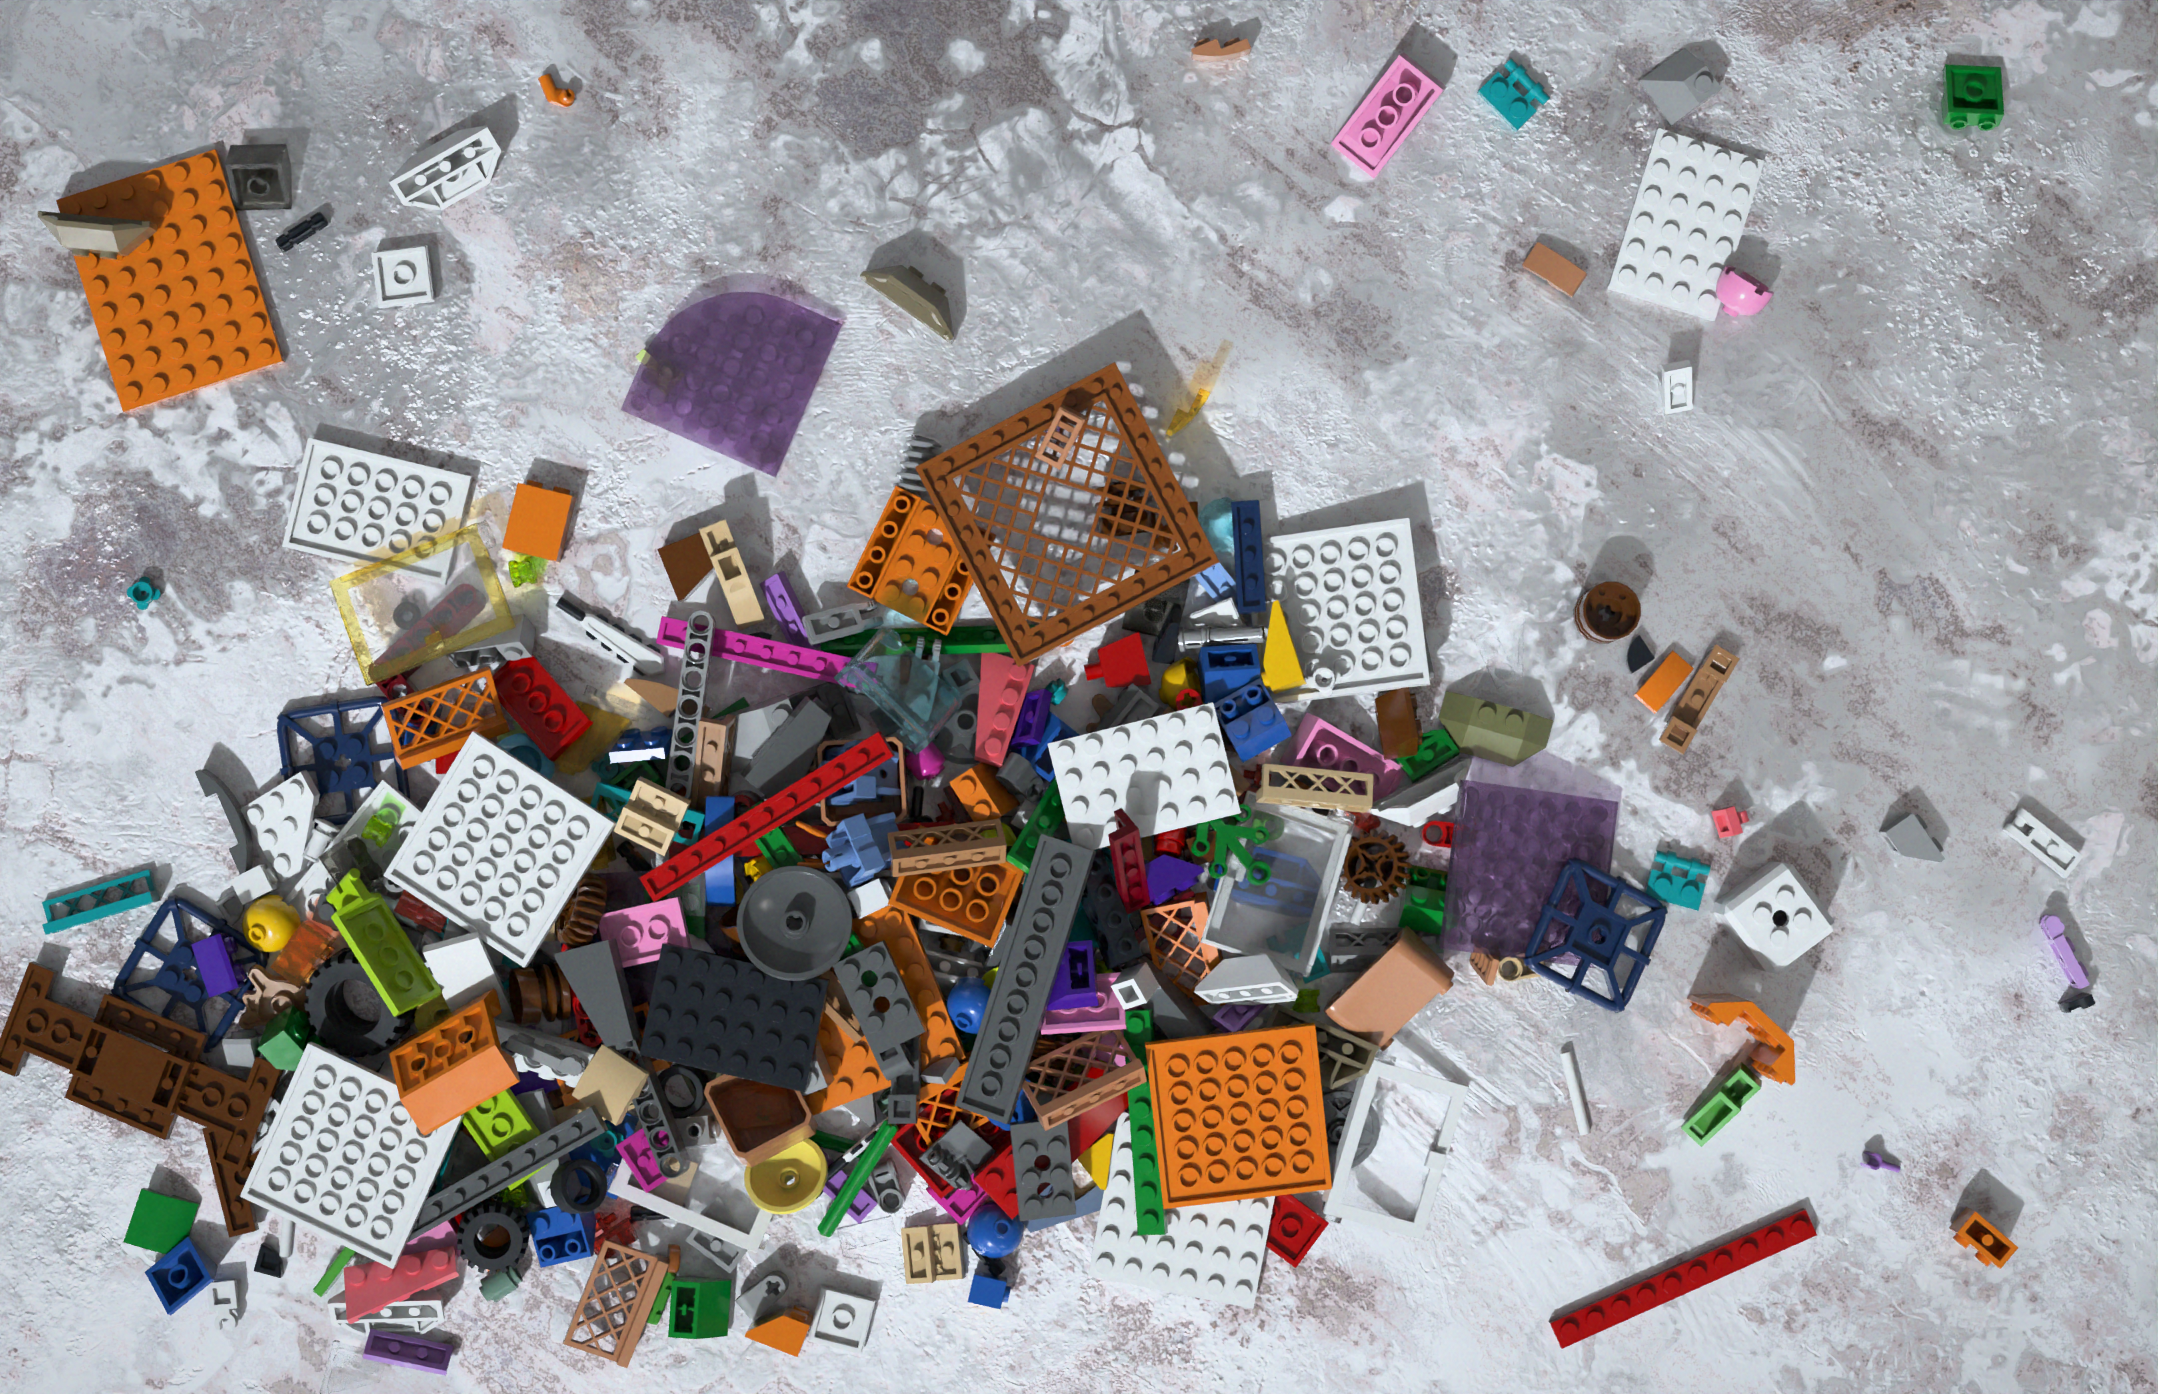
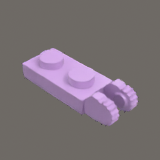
M2048 914L2040 917L2039 924L2042 927L2041 930L2070 986L2082 989L2090 985L2086 978L2089 976L2086 967L2081 961L2078 962L2073 954L2075 947L2069 937H2064L2063 935L2065 926L2060 921L2061 919L2056 917V915Z

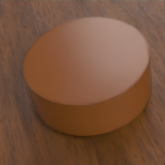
M668 1244L667 1259L669 1266L667 1273H677L679 1271L681 1250L678 1244Z

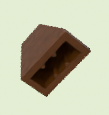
M700 532L657 549L679 602L686 601L715 571Z

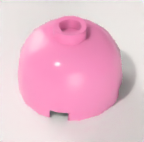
M1726 265L1716 284L1717 297L1724 304L1722 309L1734 317H1737L1738 314L1750 316L1760 312L1768 304L1774 292L1768 291L1769 288L1749 274L1742 272L1740 275L1734 273L1735 267Z

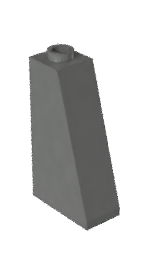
M805 696L743 770L741 775L766 797L771 798L805 777L832 718L826 713L829 707L817 697L812 701Z
M616 938L554 954L555 960L605 1046L615 1045L616 1050L633 1046L632 1040L639 1039L641 1036Z
M1146 955L1139 960L1135 959L1127 962L1121 967L1126 969L1144 962L1148 964L1159 987L1148 1002L1141 1004L1144 1009H1152L1153 1020L1169 1039L1209 1035L1217 1028L1211 1024L1212 1020L1156 967Z

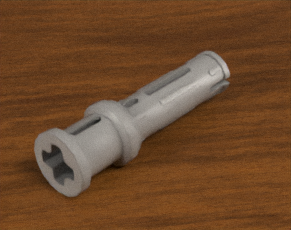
M1203 625L1199 629L1179 627V648L1181 652H1186L1190 648L1264 643V625L1211 629V626Z

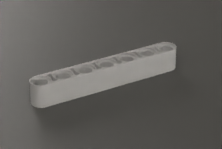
M703 610L693 612L687 624L665 787L672 791L675 784H683L686 787L685 798L689 800L692 797L699 720L704 717L716 628L714 616ZM704 615L709 620V626L704 631H698L695 627V620L699 616ZM697 643H701L705 647V655L701 659H695L691 655V649ZM693 671H697L702 677V681L697 687H691L687 682L688 675ZM689 699L695 700L698 705L697 712L693 715H687L683 708L684 703ZM685 727L691 728L694 732V738L689 743H684L680 739V731ZM681 755L687 756L690 760V767L686 771H681L676 766V760Z

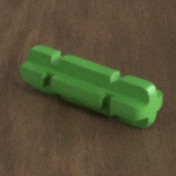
M666 1271L647 1318V1323L653 1325L659 1323L662 1316L660 1312L665 1308L671 1292L672 1280L676 1276L675 1273H667Z

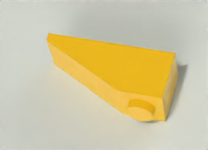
M1279 600L1273 601L1263 660L1265 672L1261 673L1266 689L1271 687L1274 694L1307 684Z

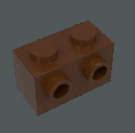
M1197 829L1188 831L1190 837L1185 838L1186 844L1182 848L1186 862L1192 861V864L1201 865L1214 861L1216 831L1214 829L1208 830L1207 841L1210 844V849L1208 853L1201 857L1195 856L1191 851V845L1196 840ZM1202 843L1196 844L1197 850L1204 852V845Z

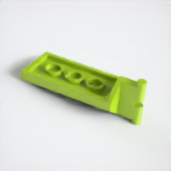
M352 868L326 896V900L337 909V912L331 918L393 1016L396 1017L437 997L442 993V990L380 893H369L359 878L360 871Z
M510 1088L467 1111L462 1119V1122L491 1163L541 1135ZM545 1166L509 1185V1190L512 1191Z

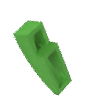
M1741 1062L1702 1101L1683 1123L1681 1129L1702 1147L1741 1111V1107L1761 1089L1762 1080Z

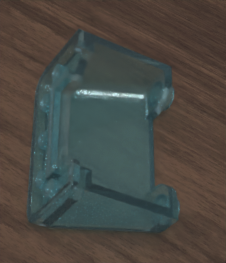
M880 628L834 676V679L843 688L848 683L857 686L854 689L857 694L862 690L902 728L899 734L901 736L907 734L909 737V742L905 747L914 755H917L931 743L962 706V697L959 691L954 687L948 686L900 640L898 633L891 628Z

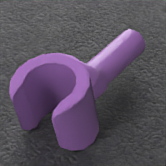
M1870 1151L1863 1152L1869 1155V1162L1867 1164L1860 1162L1862 1167L1873 1170L1885 1168L1897 1173L1900 1171V1166L1882 1160L1880 1154Z

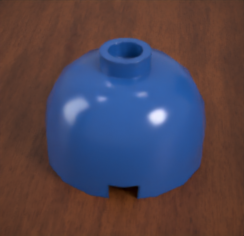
M964 977L958 980L952 987L946 1001L947 1011L953 1024L959 1029L973 1034H978L991 990L983 985L985 981L976 977Z
M988 1202L980 1206L969 1218L967 1237L971 1247L978 1254L989 1258H1002L1011 1254L1020 1245L1024 1235V1223L1019 1220V1214L1011 1219L996 1202Z

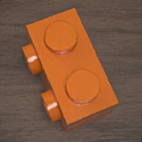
M1968 1207L1961 1212L1949 1227L1955 1233L1953 1239L1965 1249L1971 1246L1977 1251L1974 1256L1987 1267L1992 1264L2001 1269L2019 1248L1981 1215Z

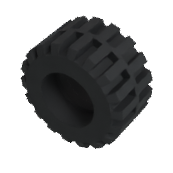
M490 1196L483 1203L479 1202L465 1211L458 1228L457 1248L461 1250V1258L463 1260L468 1259L467 1265L473 1269L476 1265L479 1267L478 1272L484 1274V1270L487 1269L490 1270V1275L496 1274L497 1269H501L502 1273L507 1272L510 1265L514 1268L518 1265L519 1259H523L526 1248H528L530 1228L527 1217L523 1216V1209L520 1206L515 1208L514 1201L509 1199L505 1203L503 1202V1197L497 1196L496 1201H492ZM486 1224H499L507 1229L510 1234V1240L502 1246L490 1247L479 1240L477 1231Z

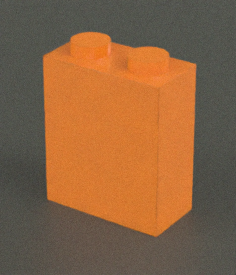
M527 480L526 484L518 483L502 548L561 563L576 497L569 495L570 490L554 486L553 491L542 489L543 483Z
M983 762L949 782L974 822L998 819L1020 805L1016 796L1008 793L1006 788L996 779L995 776L999 769Z

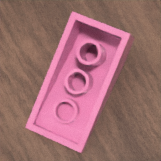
M1403 52L1393 62L1332 141L1331 145L1371 177L1375 178L1445 91L1447 86Z
M1306 713L1280 759V762L1287 766L1374 774L1373 802L1395 792L1405 775L1399 764L1390 759L1384 760L1382 754L1309 713ZM1315 776L1318 780L1322 778L1320 776ZM1327 777L1321 782L1324 787L1333 792L1341 788L1334 778ZM1343 779V780H1344V782L1346 783V782H1348L1350 779ZM1354 780L1348 785L1356 795H1365L1366 781ZM1344 789L1340 792L1347 794Z

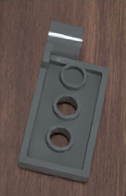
M885 940L837 962L832 967L884 1077L890 1081L915 1069L913 1058L903 1042L926 1032L927 1029ZM868 970L874 971L878 977V981L873 987L867 986L863 981V975ZM880 996L886 997L890 1002V1008L885 1013L879 1012L875 1007V1001Z
M1040 1091L1037 1101L1042 1106L1052 1101L1054 1095ZM1037 1113V1119L1011 1122L1009 1125L1019 1220L1028 1221L1075 1215L1076 1205L1067 1121L1047 1131L1042 1127ZM1040 1155H1046L1050 1158V1163L1045 1168H1038L1034 1165L1035 1159ZM1048 1182L1053 1186L1051 1193L1045 1196L1040 1195L1037 1192L1038 1186L1041 1183Z

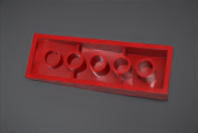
M1091 1067L1087 1077L1097 1079L1103 1076L1105 1070ZM1071 1081L1063 1090L1071 1092L1077 1089L1079 1082ZM1128 1091L1067 1120L1071 1164L1129 1106ZM1010 1137L996 1150L997 1152L974 1172L973 1179L1013 1219L1018 1215V1204ZM1040 1155L1035 1159L1034 1165L1038 1168H1045L1049 1165L1050 1158L1046 1155ZM1041 1183L1037 1188V1192L1039 1194L1042 1193L1050 1183Z

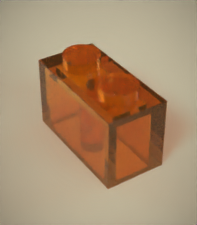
M311 920L302 921L270 968L297 987L305 983L309 984V978L317 970L316 967L321 960L326 961L334 952L335 948L332 945L336 938Z

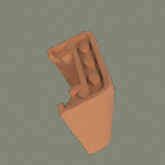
M1407 925L1397 934L1398 938L1389 944L1385 951L1348 986H1344L1341 993L1337 991L1328 1000L1324 1008V1012L1334 1022L1353 1036L1379 1046L1382 1052L1394 1041L1392 1036L1438 993L1444 995L1454 984L1451 980L1455 972Z

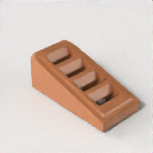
M1066 405L1060 406L1035 457L1060 470L1088 417ZM1063 416L1077 422L1076 426L1074 427L1063 421ZM1059 426L1072 433L1071 436L1068 437L1056 430ZM1052 437L1066 443L1065 448L1050 441ZM1049 447L1061 453L1060 458L1046 452V448Z
M1476 938L1469 961L1484 983L1492 986V984L1494 985L1500 963L1498 946L1496 941Z

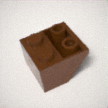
M1409 687L1394 689L1376 698L1374 709L1384 760L1417 755L1418 745H1422L1421 736H1423L1421 721L1417 719L1416 710L1418 707L1415 693H1410Z

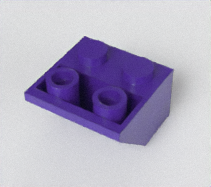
M1162 855L1145 864L1150 903L1157 906L1175 895L1174 890H1177L1178 894L1186 889L1193 887L1194 884L1199 882L1198 876L1205 872L1202 866L1167 855Z
M219 933L191 944L209 998L246 986L244 980L248 979L247 972L243 963L239 964L237 962L235 953L239 952L233 936L229 937L228 933Z
M1092 940L1067 943L1046 1011L1099 1006L1096 957Z

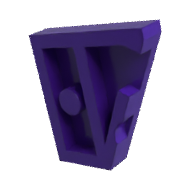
M1044 688L1026 693L1007 751L1041 743L1047 714L1050 709L1051 692Z

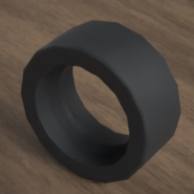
M676 1063L664 1069L658 1075V1079L664 1094L667 1081L674 1075H685L693 1081L696 1087V1097L690 1105L677 1107L666 1096L674 1119H682L695 1114L705 1105L707 1098L704 1090L708 1081L704 1073L698 1068Z
M588 1159L570 1160L559 1165L552 1174L550 1191L554 1203L562 1211L570 1214L591 1212L598 1208L604 1201L608 1189L607 1178L603 1169L596 1162ZM579 1169L587 1174L591 1184L589 1198L583 1203H576L570 1198L566 1184L569 1174Z

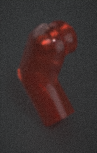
M1341 811L1353 825L1366 833H1370L1371 829L1381 826V821L1376 815L1370 814L1366 818L1361 812Z

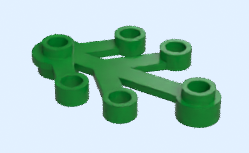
M1241 804L1239 807L1245 810L1246 818H1242L1238 814L1230 816L1239 823L1246 822L1252 814L1249 806ZM1221 818L1197 824L1196 840L1191 845V851L1195 856H1204L1210 849V844L1207 841L1209 824L1216 831L1214 862L1209 867V873L1213 878H1222L1228 871L1226 864V850L1228 846L1246 868V876L1251 884L1262 885L1270 879L1271 869L1269 865L1263 861L1255 862L1237 839H1250L1253 843L1261 845L1269 839L1267 828L1263 826L1250 828L1227 825ZM1257 831H1261L1264 834L1263 840H1259L1256 837ZM1197 843H1202L1204 845V852H1200L1197 850ZM1215 865H1220L1222 867V874H1217L1215 872ZM1254 870L1260 871V879H1256L1253 876Z

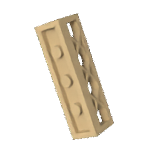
M1264 763L1262 765L1261 788L1256 791V802L1365 813L1373 805L1374 774ZM1269 772H1279L1287 782L1281 787L1269 786ZM1287 773L1295 775L1291 778ZM1298 775H1307L1314 785L1308 790H1304L1294 782V779ZM1315 776H1320L1322 778L1318 780ZM1327 777L1334 778L1341 788L1336 792H1328L1321 782ZM1343 779H1350V780L1345 783ZM1354 780L1366 781L1365 795H1356L1348 785ZM1288 784H1290V786H1291L1292 788H1285V787H1286ZM1317 787L1320 791H1315L1313 789ZM1344 789L1347 794L1340 792Z

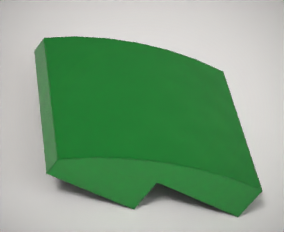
M145 1187L142 1188L123 1242L163 1254L169 1253L184 1239L189 1237L200 1203L176 1195L169 1196Z

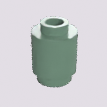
M510 1265L507 1272L502 1273L501 1269H497L496 1274L490 1275L489 1273L480 1280L482 1286L479 1287V1290L487 1301L492 1299L497 1303L519 1287L518 1284L523 1281V1278L517 1268H513Z

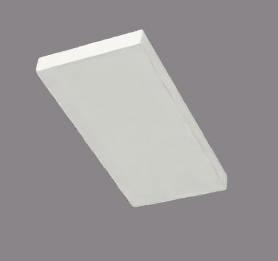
M478 931L423 946V954L451 1012L494 988L497 991L502 1013L494 1018L503 1021L514 1019L510 1000Z

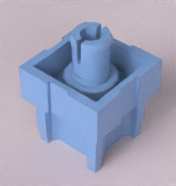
M854 740L845 743L842 747L836 746L825 750L826 761H822L818 768L861 743L862 740ZM894 752L895 756L826 797V806L849 807L857 804V802H880L882 796L901 795V789H898L897 784L899 753ZM883 770L886 772V777L884 779Z
M894 812L881 814L869 819H865L863 813L844 819L837 826V830L831 832L826 838L829 849L823 851L822 860L823 863L829 861L830 863L826 864L825 868L830 872L840 869V874L847 890L867 884L874 877L873 874L891 868V853L887 833L899 831L895 823L896 816ZM904 841L895 842L897 850L909 848V845L906 846Z

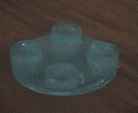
M1228 497L1213 500L1203 508L1198 517V522L1213 550L1224 554L1234 552L1231 502H1235V500Z

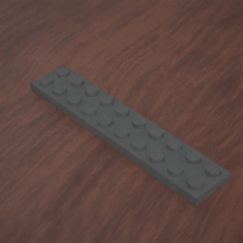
M1046 834L1040 835L955 1106L1005 1124L1011 1123L1096 851Z

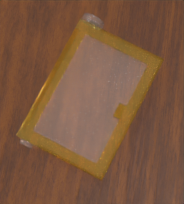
M486 520L474 523L329 581L331 588L326 589L327 597L332 605L337 604L367 686L516 628L514 618L488 549L496 546V540Z

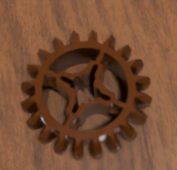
M1371 829L1369 835L1365 831H1360V840L1352 836L1351 842L1353 845L1351 847L1348 846L1341 870L1344 874L1339 877L1340 882H1346L1343 889L1346 892H1351L1353 899L1357 900L1360 898L1364 904L1371 901L1372 904L1378 905L1380 899L1384 903H1388L1389 894L1395 898L1399 897L1396 889L1398 887L1403 890L1406 889V885L1402 883L1403 878H1411V875L1406 873L1405 869L1413 867L1410 862L1405 861L1411 856L1408 851H1403L1406 847L1405 843L1398 842V837L1394 834L1389 836L1386 830L1378 833L1376 829ZM1378 845L1388 848L1384 853L1379 852L1376 855L1367 850ZM1359 857H1360V859H1361V866H1360V868L1356 871V864H1357V861H1358V859H1359ZM1371 860L1374 861V862H1376V865H1375L1376 868H1377L1376 871H1377L1379 874H1377V873H1375V872L1372 871V870L1374 869V867H1373V865H1372L1373 863L1371 862ZM1394 863L1392 874L1389 877L1388 868ZM1372 879H1376L1382 884L1371 889L1364 888L1361 885L1365 881L1369 882Z
M590 872L584 874L559 915L557 923L558 941L568 947L579 948L589 945L593 940L606 905L607 884L605 879Z

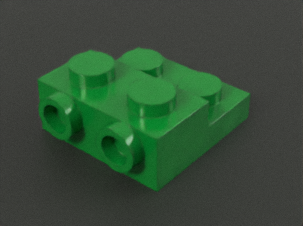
M1945 64L1942 70L1944 95L1941 100L1942 123L1949 124L1952 129L1956 130L1964 129L1967 125L1978 126L1982 131H1989L1998 127L2004 116L2001 67Z

